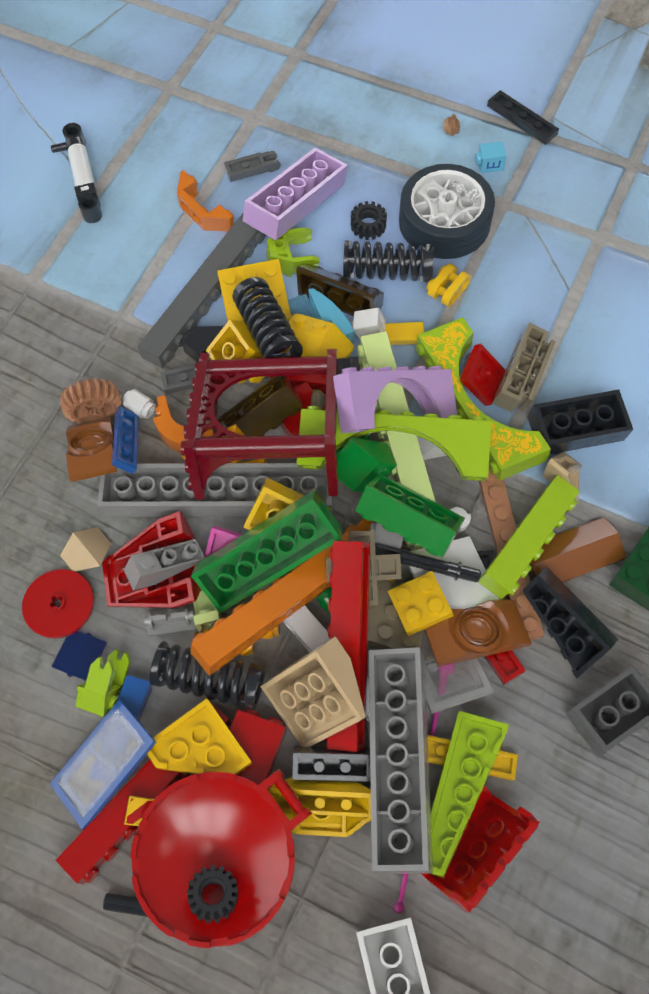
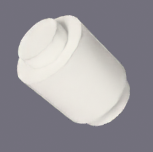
M136 389L127 391L122 399L124 402L123 407L134 412L140 418L149 419L155 412V406H157L151 398Z

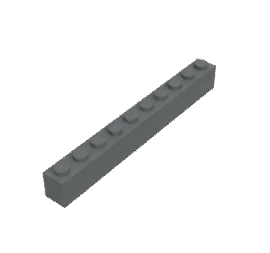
M243 213L140 342L138 349L143 359L163 369L166 363L172 360L176 350L182 347L181 339L184 335L197 327L198 322L202 317L206 316L213 302L219 299L221 287L217 271L243 266L246 259L252 256L256 246L263 242L265 234L243 222Z

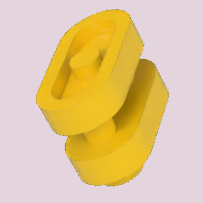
M451 263L443 265L435 279L432 278L427 284V295L433 299H437L441 295V303L451 307L468 287L471 275L465 271L457 275L458 268Z

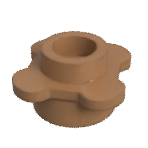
M455 114L444 120L443 127L445 133L450 136L459 133L460 122Z

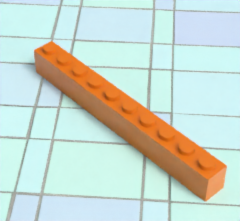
M362 518L359 524L349 526L339 541H349V532L370 531L372 522H377ZM333 544L303 564L301 563L290 570V573L285 577L280 576L275 579L271 587L265 591L263 589L258 591L250 602L240 604L233 610L232 615L226 619L224 617L214 623L211 630L206 633H199L192 640L191 654L209 676L330 587L326 580L325 558H330V550Z

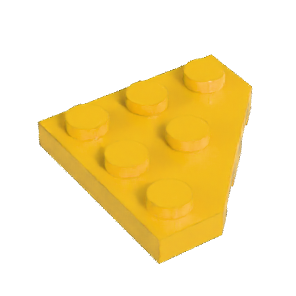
M208 699L202 701L153 738L157 743L147 754L157 769L189 774L227 772L237 775L252 764Z

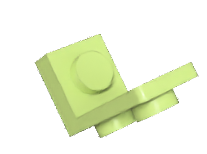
M201 590L197 600L193 602L195 610L193 618L199 633L204 632V630H211L214 623L221 619L219 611Z

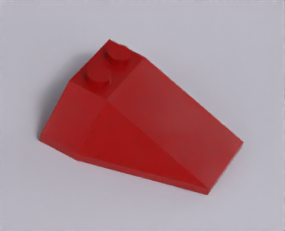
M179 511L158 519L102 562L107 606L177 608L197 600L201 588L191 577L195 565L155 585L134 591L124 571L131 555L196 539L182 512Z

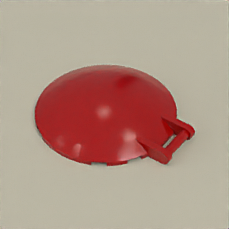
M281 769L275 771L259 785L245 777L227 772L194 774L167 787L148 806L141 817L142 820L133 837L130 854L133 875L131 879L135 894L145 914L167 936L174 937L179 941L187 943L189 946L198 948L231 946L255 935L279 911L289 892L294 874L295 847L291 830L312 814L308 807L305 808L287 784ZM274 784L295 812L296 816L293 819H288L268 791ZM210 865H215L216 869H219L220 866L225 867V871L228 872L229 870L232 873V877L236 879L238 902L235 904L234 912H230L226 920L223 917L219 923H215V920H213L209 924L204 919L200 921L197 919V915H193L191 912L187 889L189 890L188 884L190 880L193 881V875L196 872L199 874L201 873V868L206 867V870L211 869ZM217 884L208 885L202 892L203 900L211 905L219 903L224 896L223 889Z

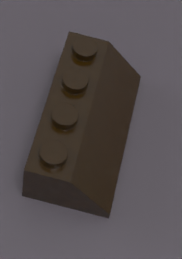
M311 264L300 265L296 269L298 295L309 299V289L313 288L331 300L342 312L354 316L355 311L373 308L381 310L383 306L384 292L377 288L368 287L358 281H352L342 277L340 274L326 271L319 266Z
M274 376L217 418V420L226 429L237 425L244 435L264 436L270 429L278 428L285 418L297 414L303 405L299 394L288 377Z

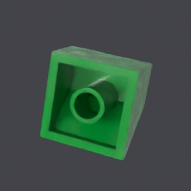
M351 438L337 454L338 480L353 492L363 493L366 485L379 474L388 477L397 466L388 443Z

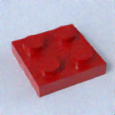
M482 344L474 345L459 380L484 406H490L493 404V399L505 369Z

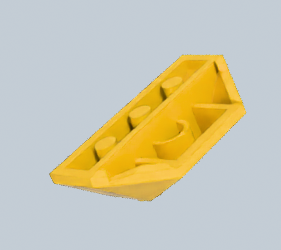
M298 313L287 319L303 347L301 357L327 356V349H337V359L349 358L355 349L353 343L334 323Z
M292 777L285 779L305 808L308 807L312 812L308 818L291 830L294 834L348 837L365 823L371 821V789L356 781L292 780ZM274 784L268 791L288 819H293L296 816L295 812Z

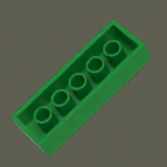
M314 489L197 563L191 577L219 613H222L331 546L333 541L341 540L342 527Z

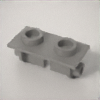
M194 606L146 612L144 624L147 626V636L196 630L193 618L195 616Z

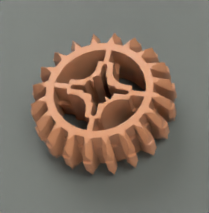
M94 378L93 380H78L76 384L71 383L70 387L64 388V392L61 393L60 406L65 418L70 419L71 422L77 421L80 424L115 415L122 399L119 389H117V386L112 381Z

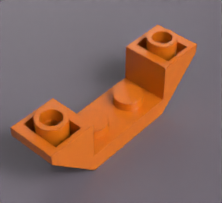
M182 170L177 189L180 208L205 231H229L234 225V216L231 211L225 210L221 205H218L209 212L204 206L201 207L194 198L198 195L196 179Z

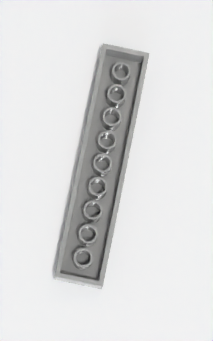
M185 463L137 464V469L133 474L117 468V472L101 475L97 507L103 517H165L179 511L182 512L184 517H247L266 478H269L304 496L315 489L326 506L331 508L332 513V496H328L326 464L322 470L298 468L297 463H227L217 468L207 479L205 499H195L193 490L189 489L188 480L190 475L185 472Z

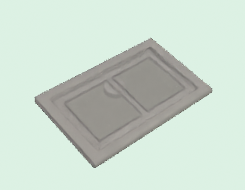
M424 631L420 649L424 655L426 702L431 714L494 693L478 658L437 667Z

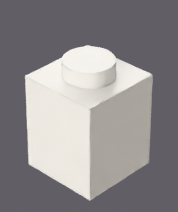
M379 308L355 311L351 326L354 333L361 339V336L384 332L386 319Z

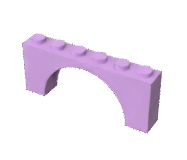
M408 366L398 367L395 370H392V367L379 368L378 371H375L374 367L362 368L360 371H357L356 367L342 369V374L333 376L341 434L362 432L375 428L374 414L376 402L381 391L389 382L406 388L419 403L423 414H437L438 418H448L449 415H457L451 369H441V366L429 367L428 370H425V366L411 368L412 370H409Z

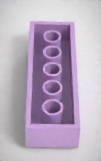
M315 147L245 200L243 222L270 238L277 240L344 185L348 165Z

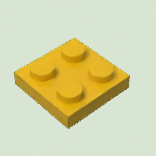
M433 571L388 590V594L408 636L454 616Z

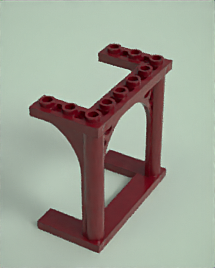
M327 349V356L210 360L209 353H200L199 362L195 363L196 377L192 378L193 392H190L189 395L191 408H187L186 413L188 424H184L185 441H181L180 445L181 455L186 457L185 472L190 475L188 480L189 489L193 490L195 499H205L207 479L217 468L229 462L242 459L325 457L328 496H338L336 453L337 401L333 376L338 375L337 349ZM326 375L325 434L247 436L226 429L216 419L219 405L218 398L226 389L240 381L263 376ZM208 430H217V432L211 436H202Z

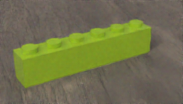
M557 474L484 572L478 583L501 600L507 594L512 596L520 586L517 582L520 576L525 578L532 569V566L529 565L532 559L536 561L543 553L544 549L541 546L544 543L548 544L556 533L553 532V529L555 527L559 528L566 520L565 512H571L578 503L575 498L580 491Z

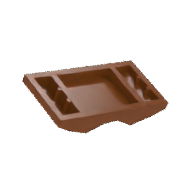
M112 416L67 427L68 452L66 453L70 482L117 472V467L112 465L114 421Z
M490 600L471 608L451 609L453 617L424 629L437 667L528 647L532 644L514 600Z

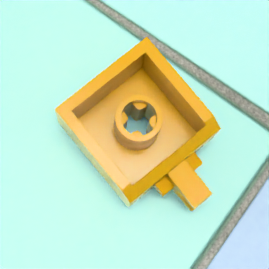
M229 320L205 350L210 354L212 360L263 358L245 322ZM264 376L254 377L248 380L251 383H260Z

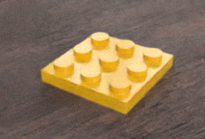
M279 259L217 271L228 321L237 320L244 322L233 301L232 295L239 283L252 277L263 278L267 281L282 312L287 319L291 317Z

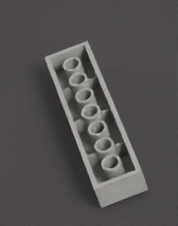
M420 647L369 650L372 871L377 874L433 873L424 655Z

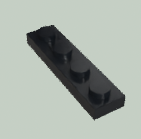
M498 91L488 100L487 106L543 144H548L558 135V127L503 91Z

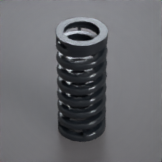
M345 240L343 277L354 279L353 271L355 266V273L358 279L363 278L366 268L367 278L372 280L375 277L377 267L378 278L384 280L388 266L390 280H395L399 266L400 279L406 281L411 264L412 281H417L422 261L423 276H420V282H429L432 280L434 244H427V246L420 244L416 254L415 245L410 243L405 254L403 243H398L394 254L393 245L391 242H388L385 245L383 254L381 242H376L373 255L371 256V244L369 241H366L363 244L360 259L359 242L354 241L352 244V241Z
M252 277L239 283L233 291V301L253 340L256 342L262 357H301L303 347L296 337L294 330L291 329V325L278 305L267 281L263 278ZM287 349H289L287 352H285V353H283V354L274 355V354H279V353L284 352V351H286Z
M162 641L159 644L150 669L149 682L151 685L157 687L167 685L168 689L173 691L179 688L185 694L192 691L194 696L197 697L205 694L209 700H214L218 696L221 703L225 704L231 699L233 706L239 707L244 704L248 710L253 711L256 709L262 692L260 686L264 684L265 666H259L254 663L249 665L246 680L239 693V683L244 667L242 660L236 662L232 680L226 690V680L231 661L220 668L219 678L213 688L215 673L209 676L206 672L205 678L200 685V675L203 668L195 659L192 676L187 683V673L193 658L191 648L185 649L180 663L179 674L174 680V671L180 657L181 647L175 644L172 648H169L166 641Z

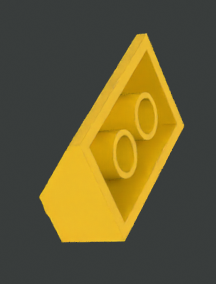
M266 478L243 527L248 530L253 529L304 495Z

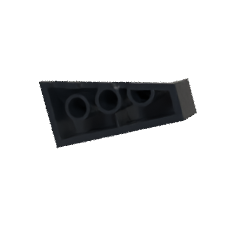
M548 567L522 590L538 617L542 618L548 627L547 631L551 638L554 637L561 649L562 656L572 666V672L576 679L605 655L619 640Z

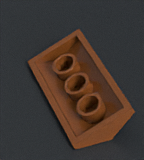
M603 517L555 535L548 544L544 543L541 546L544 549L543 553L536 561L532 559L529 565L532 566L530 572L533 578L548 567L564 583L626 559V554L619 533Z

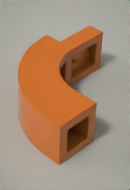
M165 395L156 397L158 406H155L157 417L153 418L158 434L167 446L181 453V441H185L184 426L179 425L172 419ZM208 430L202 436H211L213 431Z

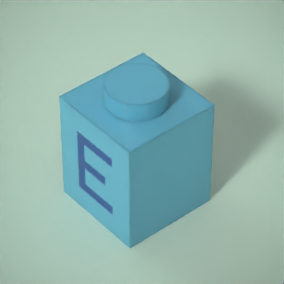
M503 141L479 145V151L475 154L476 165H479L481 173L504 170L507 156Z

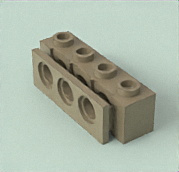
M532 323L527 325L517 341L493 399V404L512 413L519 404H521L519 410L523 412L532 402L556 342L554 340H551L549 344L545 342L548 331Z

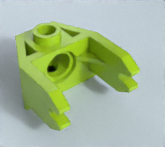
M306 227L289 229L277 240L267 239V261L279 259L282 274L287 277H292V274L296 273V269L300 265L311 264L319 266V257L313 255L292 258L289 245L304 244L311 241L312 230Z
M117 648L108 656L104 667L102 666L103 657L97 658L91 664L86 682L77 686V708L102 717L107 715L117 703L131 663L129 652H125L120 659V649Z

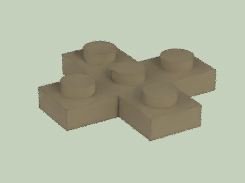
M374 531L349 532V542L370 543L369 606L378 605L377 580L402 579L400 554L376 555ZM325 558L326 580L329 583L333 562H331L330 558Z

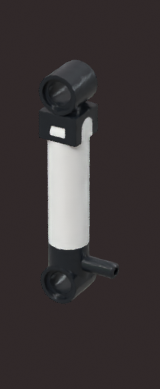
M69 123L62 129L65 142L51 145L52 153L68 151L75 183V193L81 214L87 223H96L101 220L102 211L94 183L86 141L81 126L77 123Z

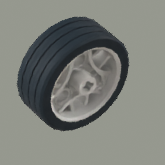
M436 164L425 167L412 175L402 189L399 211L400 231L408 244L413 243L416 250H418L420 244H425L426 246L427 244H434L433 258L456 259L476 251L489 235L495 207L494 192L484 177L470 168L455 164Z

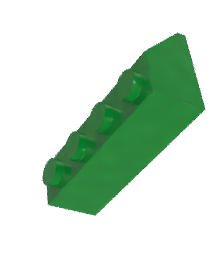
M379 474L366 485L355 509L364 519L375 521L381 524L386 531L396 532L403 536L407 542L418 544L426 548L428 553L441 557L449 549L465 520V517L382 474Z

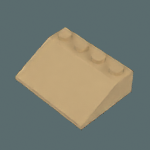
M333 637L280 671L260 686L300 746L310 747L366 717L351 659L336 637Z

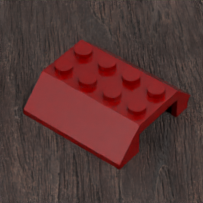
M484 785L444 878L431 873L420 874L464 912L470 913L487 893L488 888L492 887L499 878L506 865L510 864L517 855L524 842H527L535 832L540 822L532 813L521 806L516 810L492 795Z

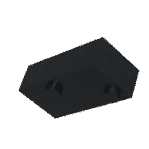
M619 389L534 404L527 416L531 430L539 431L551 448L550 454L624 441L633 431V426Z

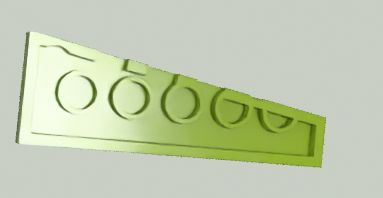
M462 711L458 712L431 811L433 873L431 874L444 878L508 733L509 724Z

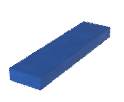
M119 406L115 413L112 465L133 474L137 469L139 417L134 412Z

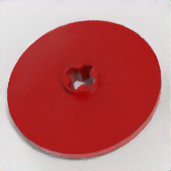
M66 569L49 571L35 579L26 590L22 601L24 621L33 632L42 637L57 639L69 636L82 628L90 618L94 607L93 590L88 581L77 572ZM56 600L61 601L62 605L59 608L55 606Z

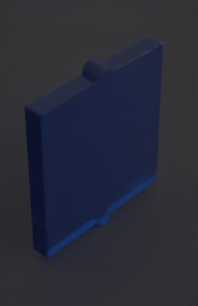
M77 631L66 636L51 667L66 673L70 678L74 676L86 681L91 664L101 657L107 642L93 637L90 633L85 634Z

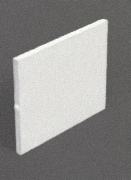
M470 536L453 540L443 557L428 553L426 548L409 551L447 562L450 561L457 564L462 562L463 566L479 569L481 571L480 578L486 571ZM409 566L414 579L431 572ZM433 572L451 609H466L490 600H500L478 582L475 583L459 578L455 581L453 577Z

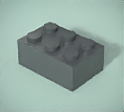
M632 666L573 707L566 716L596 756L600 757L649 722V686Z

